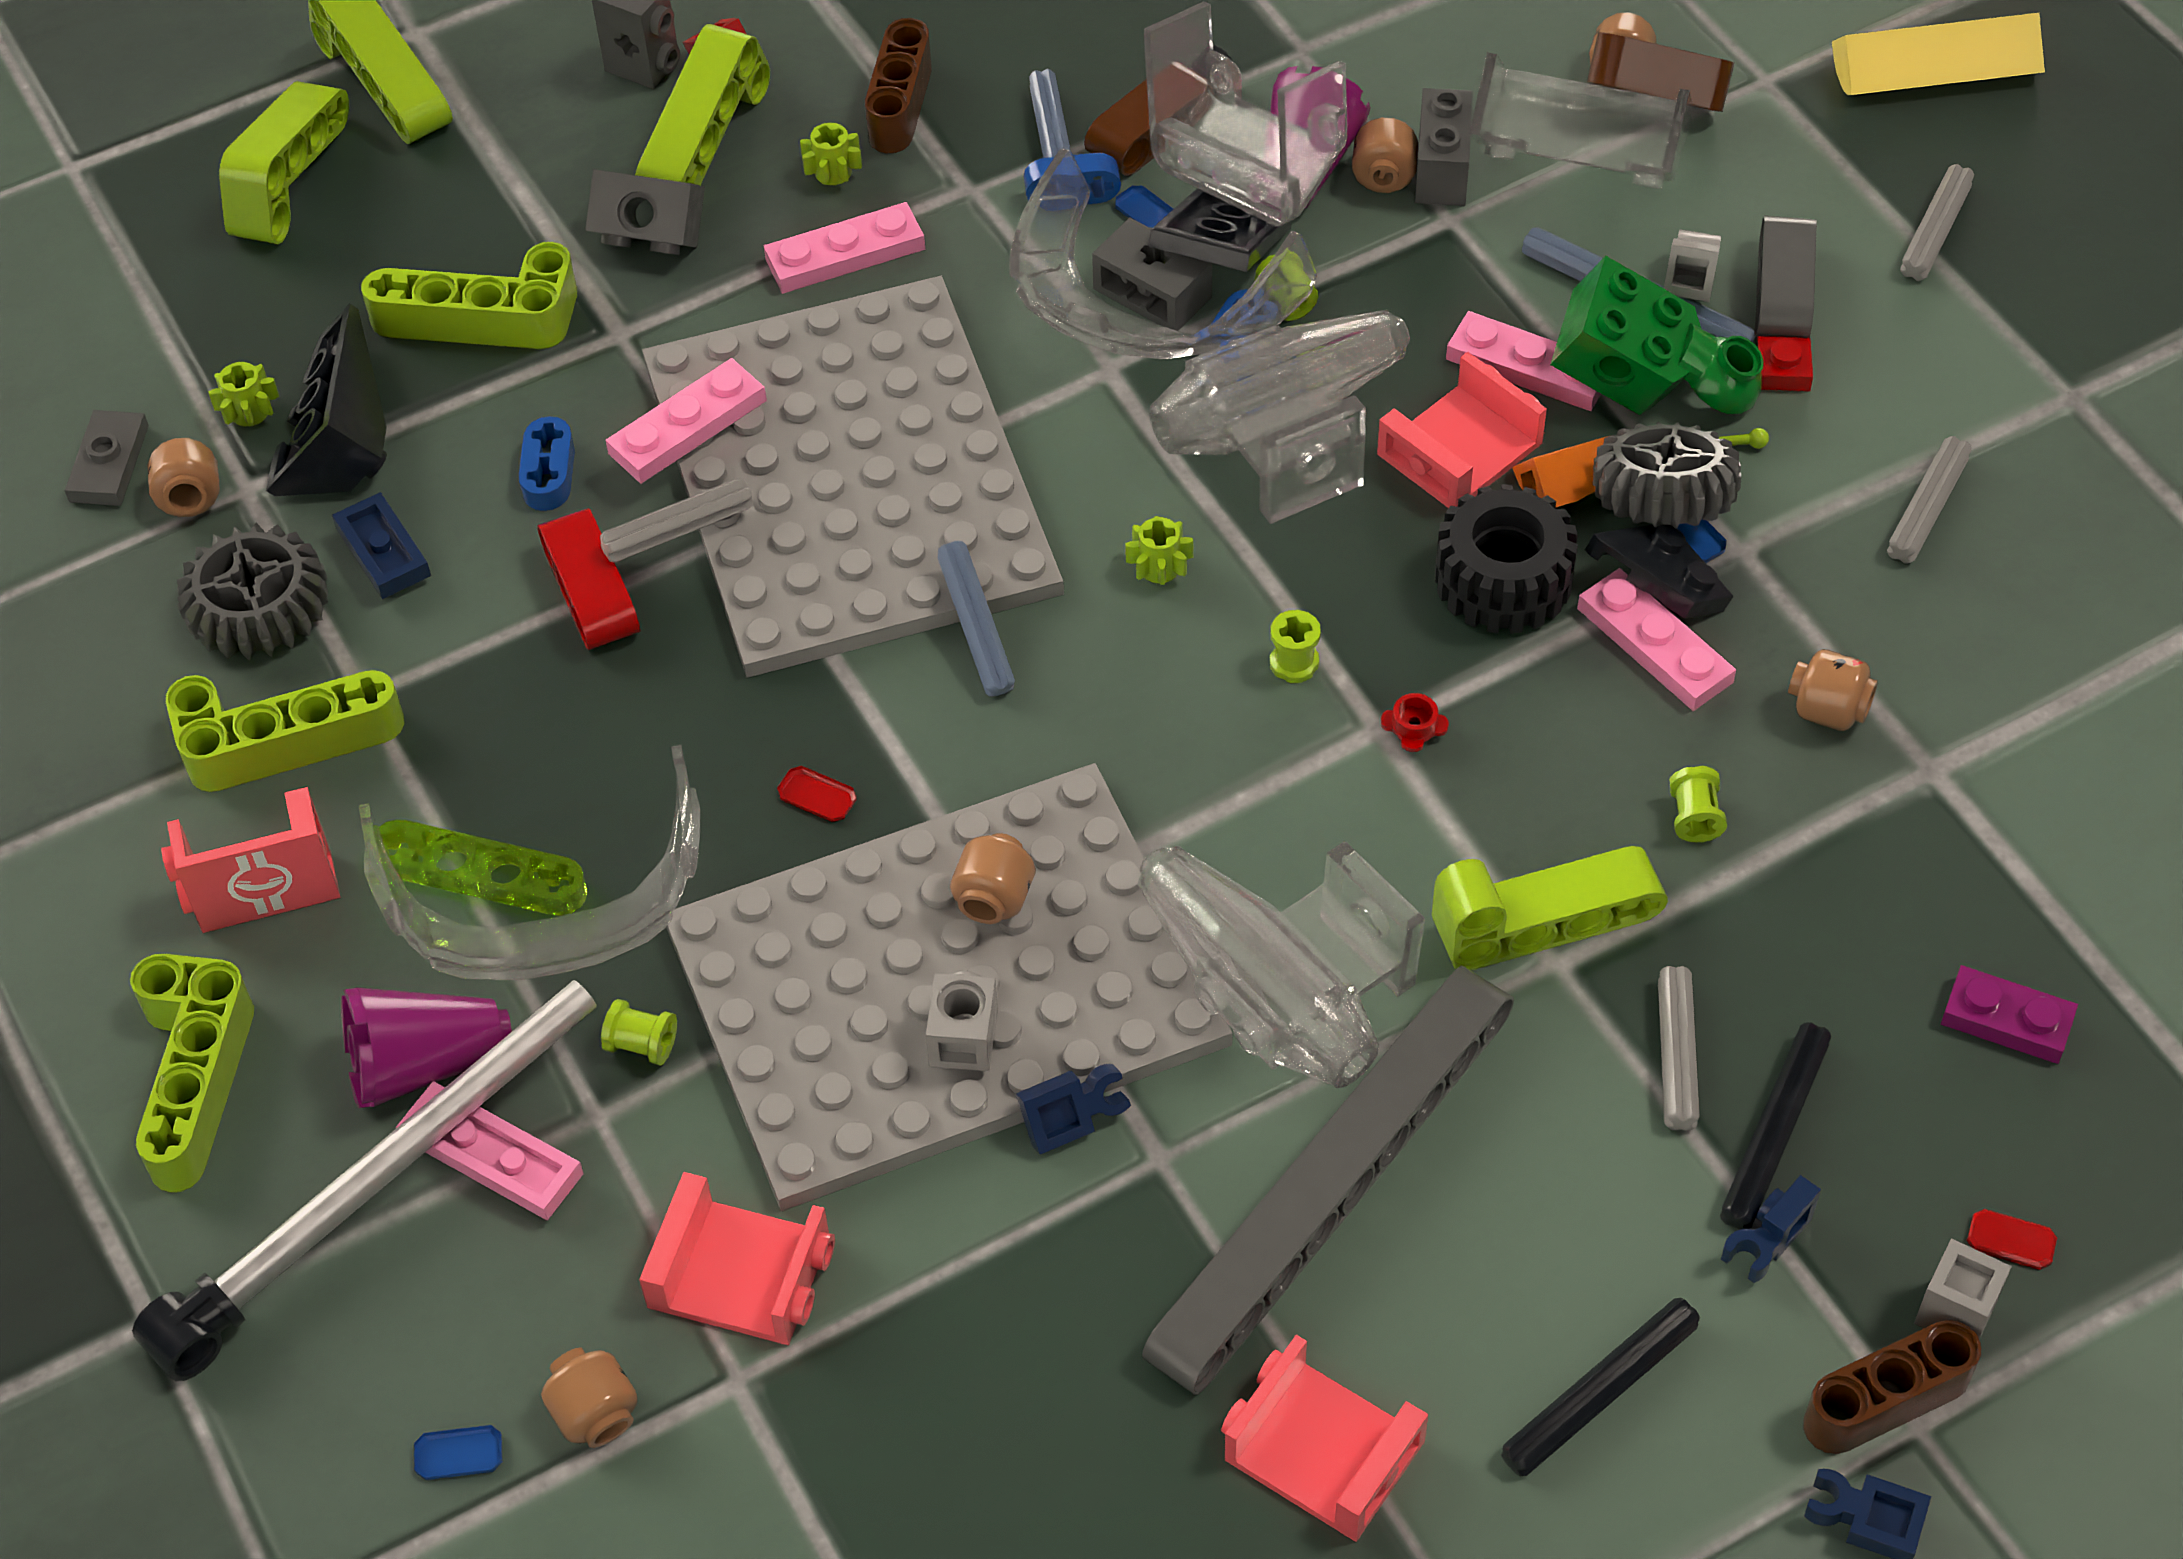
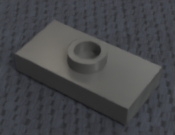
M93 410L65 488L69 502L122 505L149 426L144 413Z

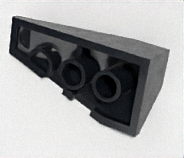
M349 303L319 336L302 381L308 387L301 396L298 405L291 409L287 422L295 427L290 443L288 445L285 442H281L277 445L272 458L266 491L273 496L351 492L365 476L369 479L374 477L386 460L387 452L383 448L387 426L359 310Z

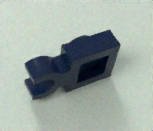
M1103 1064L1093 1069L1083 1083H1080L1079 1078L1072 1071H1068L1016 1093L1034 1149L1039 1154H1043L1095 1132L1091 1119L1092 1115L1102 1113L1114 1116L1125 1112L1131 1104L1121 1091L1115 1092L1110 1096H1104V1090L1109 1084L1123 1079L1121 1072L1113 1064Z
M1818 1469L1813 1487L1829 1492L1834 1497L1835 1502L1824 1504L1818 1500L1809 1499L1804 1514L1806 1519L1821 1526H1831L1839 1522L1851 1525L1846 1543L1892 1559L1914 1558L1932 1496L1868 1474L1862 1489L1858 1490L1851 1487L1847 1479L1839 1472L1831 1469Z

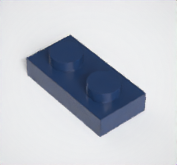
M381 492L332 514L337 531L382 599L431 576L428 562Z

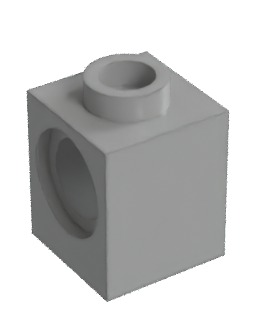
M960 971L954 974L935 973L925 1035L929 1067L990 1071L998 1013L995 977H983L969 971ZM960 1014L973 1015V1017L965 1020L953 1018Z
M1951 1238L1929 1283L1914 1324L1926 1328L1944 1320L1958 1321L1969 1326L1980 1340L2012 1266Z

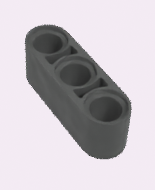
M1763 216L1758 251L1755 338L1758 336L1810 338L1814 313L1816 219Z

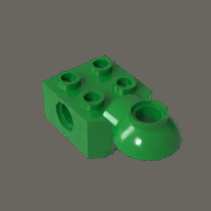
M1605 255L1573 289L1550 365L1638 415L1654 407L1683 379L1689 383L1697 396L1711 408L1726 414H1742L1753 408L1761 393L1763 357L1757 346L1745 337H1715L1701 329L1695 306Z

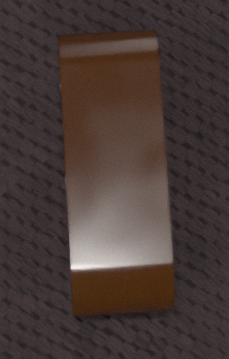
M901 18L895 20L888 25L884 33L865 98L868 139L872 148L878 152L887 154L903 151L913 140L932 72L929 29L925 23L918 19Z
M1598 32L1586 82L1723 112L1735 62L1620 35Z
M1172 60L1093 121L1085 136V150L1089 153H1105L1112 156L1117 161L1119 172L1125 176H1131L1209 114L1217 99V86L1181 62Z
M1944 1320L1936 1322L1824 1376L1813 1389L1803 1419V1430L1807 1439L1815 1448L1825 1453H1844L1957 1399L1966 1392L1981 1357V1343L1977 1334L1969 1326L1958 1321ZM1934 1355H1946L1953 1358L1959 1366H1946L1940 1363ZM1884 1380L1892 1381L1900 1385L1905 1392L1900 1394L1892 1393L1884 1389L1879 1382ZM1837 1407L1845 1411L1850 1419L1837 1420L1829 1416L1823 1408Z

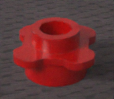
M1410 693L1400 697L1395 702L1393 710H1386L1381 716L1382 728L1385 731L1393 732L1401 740V747L1409 752L1422 750L1426 741L1434 736L1445 735L1449 727L1448 719L1444 715L1438 714L1436 703L1430 697L1420 693ZM1416 722L1419 723V725H1411L1410 723Z

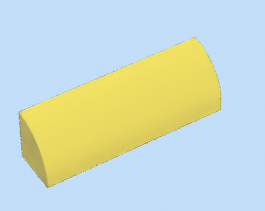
M2039 13L1851 34L1832 41L1836 73L1841 87L1847 95L2045 72Z

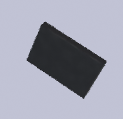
M1200 186L1151 229L1148 246L1247 272L1291 229L1294 211H1291L1289 208Z

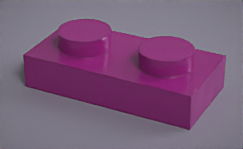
M1961 965L1940 1025L2059 1064L2079 1004Z

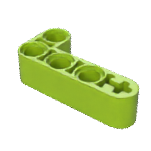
M308 0L310 27L322 52L329 59L339 55L343 56L406 144H410L452 123V112L446 98L376 0Z
M706 24L702 28L639 161L635 173L636 176L701 186L739 101L756 105L761 102L767 92L770 81V67L756 37L713 24Z
M296 81L227 147L220 163L219 180L224 225L228 235L273 244H280L284 241L291 221L288 187L344 129L349 115V97L346 90Z
M542 242L529 249L524 257L519 277L382 268L368 274L361 284V291L371 326L381 336L534 349L550 348L556 346L564 339L577 298V285L570 253L565 246L556 242Z
M376 670L359 672L224 711L213 682L203 676H185L174 682L166 693V706L176 746L188 776L195 787L208 792L224 790L383 744L394 739L401 733L404 727V714L394 683L390 676Z
M1638 846L1623 847L1497 883L1492 882L1487 868L1482 861L1466 859L1451 864L1437 876L1434 885L1432 918L1453 967L1457 969L1460 966H1464L1469 970H1475L1645 922L1657 916L1665 909L1668 897L1645 850Z
M154 954L144 958L134 967L131 972L130 984L147 1021L155 1028L171 1031L136 1136V1148L153 1183L158 1188L167 1192H182L195 1185L205 1171L254 1017L255 1007L240 971L233 963L220 959ZM211 1046L210 1048L199 1052L201 1049ZM195 1097L192 1101L181 1104L185 1100Z

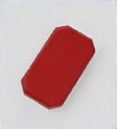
M804 766L791 768L777 787L780 800L831 822L844 819L857 801L853 787Z
M1983 1209L1972 1216L1967 1242L1973 1249L1986 1255L2041 1270L2052 1264L2057 1237L2050 1227Z

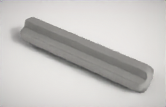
M1959 164L1948 167L1902 259L1903 264L1900 270L1905 277H1913L1916 281H1921L1928 276L1972 187L1974 173L1971 168H1962Z
M1955 436L1944 439L1889 541L1890 545L1887 553L1892 559H1899L1904 564L1915 561L1969 460V454L1972 449L1967 441H1960Z
M737 478L604 531L600 535L601 548L608 560L616 563L748 510L753 505L752 492L743 479Z
M1666 966L1661 969L1658 979L1664 1122L1671 1130L1682 1129L1690 1131L1696 1128L1699 1118L1692 973L1684 966L1676 968Z

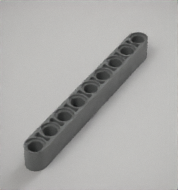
M1458 967L1161 1319L1144 1346L1143 1359L1192 1394L1196 1395L1202 1392L1496 1036L1512 1010L1514 997L1466 967Z

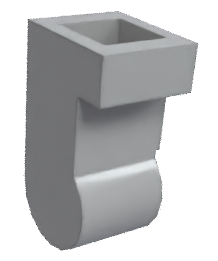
M1680 229L1678 238H1674L1672 242L1664 289L1678 297L1710 302L1721 236Z

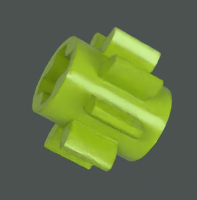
M824 123L818 125L811 132L810 139L800 140L804 174L807 176L815 173L816 179L824 185H839L847 182L852 174V169H862L859 136L857 133L848 135L847 130L841 124Z
M235 362L214 375L218 388L208 392L214 411H221L225 424L229 425L234 422L240 426H254L265 420L268 415L272 416L274 412L270 400L278 398L279 393L274 378L266 377L262 364L253 366L247 362Z
M1154 516V518L1145 521L1141 526L1135 524L1132 526V541L1125 543L1126 563L1136 564V578L1138 580L1145 578L1150 582L1165 585V583L1173 580L1177 575L1184 577L1187 575V560L1193 558V538L1183 537V523L1181 521L1175 523L1168 518Z

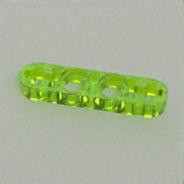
M395 819L385 822L371 836L370 847L376 866L382 874L391 878L549 915L563 916L571 914L578 910L586 901L588 890L582 868L575 860L568 857L408 820ZM401 843H407L409 849L399 847ZM388 849H398L395 855H389ZM461 852L467 856L465 863L458 869L448 871L437 867L439 859L447 853ZM418 856H422V857H423V862H422V863H420V860H419V857H418ZM513 864L521 869L517 878L511 882L497 883L490 879L492 872L501 865ZM535 872L538 873L539 879L534 878ZM562 880H569L570 886L563 885L558 889L557 893L550 892L549 886L558 887Z

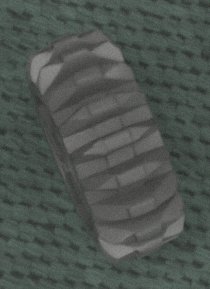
M1658 421L1653 426H1645L1639 423L1635 425L1634 430L1625 428L1618 430L1616 435L1604 438L1603 445L1597 447V456L1594 458L1593 465L1595 497L1601 499L1603 508L1614 510L1616 517H1631L1635 524L1648 522L1653 523L1655 528L1660 524H1669L1675 529L1679 524L1684 523L1697 526L1701 519L1713 521L1718 518V514L1729 512L1731 504L1737 501V492L1741 488L1742 475L1739 452L1732 448L1731 441L1719 439L1718 433L1714 431L1702 432L1698 425L1689 428L1680 426L1679 422L1674 425H1663Z
M255 523L250 532L242 533L234 526L232 536L225 539L213 534L212 546L210 548L196 547V560L183 563V577L177 580L178 609L182 619L185 620L189 633L194 636L195 640L200 639L209 652L219 648L220 652L227 659L241 651L242 655L250 661L255 652L264 650L272 658L274 647L281 644L293 649L294 636H310L312 627L310 622L323 620L322 606L328 603L327 575L324 565L319 561L317 552L310 543L304 544L303 539L299 537L297 532L286 535L278 524L268 532H264L257 523ZM252 586L254 588L255 596H253L251 592Z

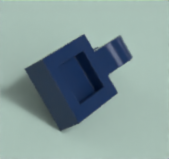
M1801 1175L1785 1193L1779 1188L1775 1189L1765 1200L1756 1216V1219L1762 1222L1761 1227L1754 1230L1741 1229L1729 1235L1723 1248L1721 1260L1727 1264L1738 1252L1745 1251L1755 1256L1756 1261H1754L1750 1268L1748 1279L1753 1283L1760 1281L1767 1274L1772 1259L1777 1261L1812 1220L1821 1189Z

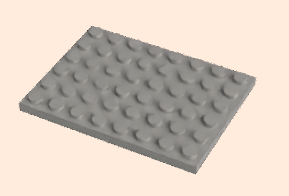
M942 275L642 349L644 363L658 405L730 358H733L765 387L766 402L676 461L688 498L737 478L743 479L752 492L753 505L751 508L698 529L746 678L960 622L937 558L938 548L954 541H963L967 545L991 614L1064 595L1062 576Z
M1096 763L662 913L665 927L781 1212L1023 1123L1024 1119L1016 1093L1068 1071H1072L1079 1078L1080 1083H1083L1090 1072L1096 1067L1103 1064H1113L1121 1072L1123 1079L1109 1084L1104 1092L1232 1046L1233 1033ZM1003 833L1016 838L1022 844L1023 849L1032 857L1036 872L1021 911L1017 915L1007 920H1001L996 924L979 923L965 916L960 911L958 903L950 890V882L967 842L979 836ZM960 971H969L983 977H995L998 1013L990 1071L929 1067L925 1035L935 973L954 974ZM960 1014L953 1018L965 1020L973 1017V1015Z

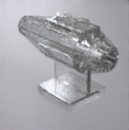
M1381 310L1284 328L1276 324L1185 361L1184 372L1150 405L1149 416L1155 436L1162 448L1169 454L1228 455L1239 450L1260 476V511L1270 524L1362 486L1364 483L1366 408L1355 395H1350L1405 357L1406 346L1410 342L1407 326L1399 316L1394 317L1389 311Z
M1343 841L1327 852L1324 883L1282 912L1264 899L1187 853L1179 846H1172L1167 849L1163 847L1158 848L1144 859L1140 866L1141 875L1138 887L1195 977L1194 991L1198 1001L1208 1013L1212 1015L1219 1014L1233 1029L1237 1041L1247 1053L1253 1056L1258 1054L1272 1070L1280 1065L1335 1088L1348 1086L1367 1071L1378 1055L1379 1044L1360 997L1381 982L1397 997L1415 985L1425 917L1346 841Z

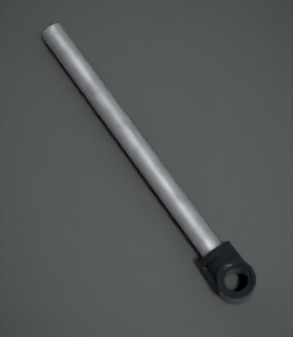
M573 980L215 1281L206 1273H203L195 1280L198 1287L187 1296L180 1292H169L149 1303L134 1322L132 1329L134 1338L163 1371L176 1382L188 1380L204 1371L215 1360L221 1350L223 1341L220 1333L229 1325L237 1328L245 1321L244 1316L239 1311L243 1305L596 1009L597 1005L582 985Z

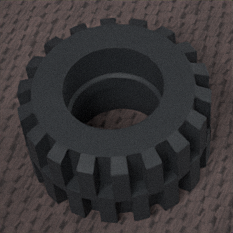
M1501 485L1500 490L1494 491L1490 486L1479 488L1475 497L1467 493L1459 498L1458 507L1450 506L1446 511L1444 522L1440 523L1438 534L1435 583H1438L1437 593L1441 601H1448L1447 609L1454 616L1465 615L1464 623L1474 628L1478 624L1486 625L1487 632L1498 633L1499 628H1509L1510 634L1522 633L1523 626L1529 625L1533 629L1543 626L1545 616L1554 619L1561 612L1562 604H1567L1570 597L1578 544H1576L1578 536L1576 527L1570 525L1571 517L1565 509L1556 510V501L1548 495L1539 498L1536 496V490L1525 487L1523 491L1513 490V485ZM1496 555H1507L1516 557L1523 561L1516 563H1505L1493 560L1489 557Z

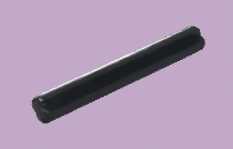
M1812 1022L1800 1025L1722 1206L1720 1218L1726 1225L1734 1226L1739 1230L1752 1228L1829 1047L1831 1033L1827 1028L1818 1027Z
M1674 1298L1510 1438L1502 1448L1501 1456L1504 1462L1519 1476L1530 1474L1697 1329L1700 1320L1697 1310L1690 1306L1683 1298Z

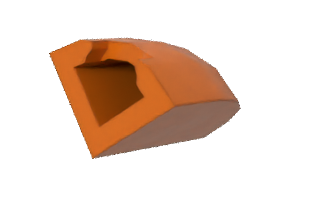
M1606 437L1533 457L1513 466L1512 469L1522 491L1527 487L1536 490V495L1539 498L1548 495L1556 501V507L1579 501L1595 492V486H1593L1594 458L1597 456V447L1603 445L1604 438Z

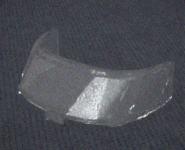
M1061 148L1026 204L1012 241L1009 258L1010 276L1019 282L1016 293L1026 308L1058 332L1115 354L1153 359L1193 357L1233 351L1239 347L1243 339L1253 334L1267 333L1286 319L1311 294L1313 290L1312 285L1317 278V272L1303 236L1300 233L1291 231L1276 255L1243 297L1217 321L1195 334L1167 328L1107 304L1086 289L1074 260L1075 239L1083 211L1090 197V189L1073 153L1065 148Z
M681 744L671 746L676 780V806L671 838L663 859L634 892L597 908L547 919L505 926L460 925L422 906L407 890L391 863L370 804L359 805L366 850H364V873L389 928L395 935H402L414 950L424 959L429 960L430 965L434 969L462 979L524 980L555 975L598 965L649 942L671 922L673 910L676 909L684 892L686 881L694 877L697 868L700 840V805L696 788H690Z

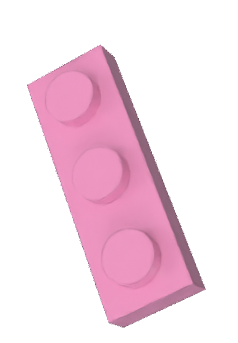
M904 202L763 246L765 260L781 293L784 294L925 250V239L908 203Z
M1470 311L1466 313L1447 345L1446 360L1460 364V357L1469 352L1484 364L1493 366L1502 377L1512 384L1588 411H1592L1601 393L1550 365L1557 342Z
M730 358L606 439L608 454L642 484L766 402L765 387L733 358Z
M1618 568L1579 595L1577 609L1692 711H1695L1734 683L1736 669L1652 595L1627 581L1628 575L1621 568Z
M433 1081L396 1128L445 1087ZM481 1107L473 1111L425 1152L547 1221L584 1174L581 1163Z

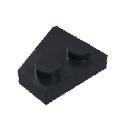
M1660 524L1656 528L1654 525L1594 533L1585 548V551L1597 561L1603 555L1609 554L1632 569L1626 579L1642 591L1654 595L1663 605L1684 619L1724 612L1733 598L1731 592L1719 580L1715 570L1700 558L1688 544L1683 533L1672 525Z

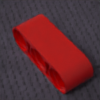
M587 508L537 525L546 558L586 649L590 650L640 633V625L632 600L615 562H610L603 553L600 541L602 533L591 510Z

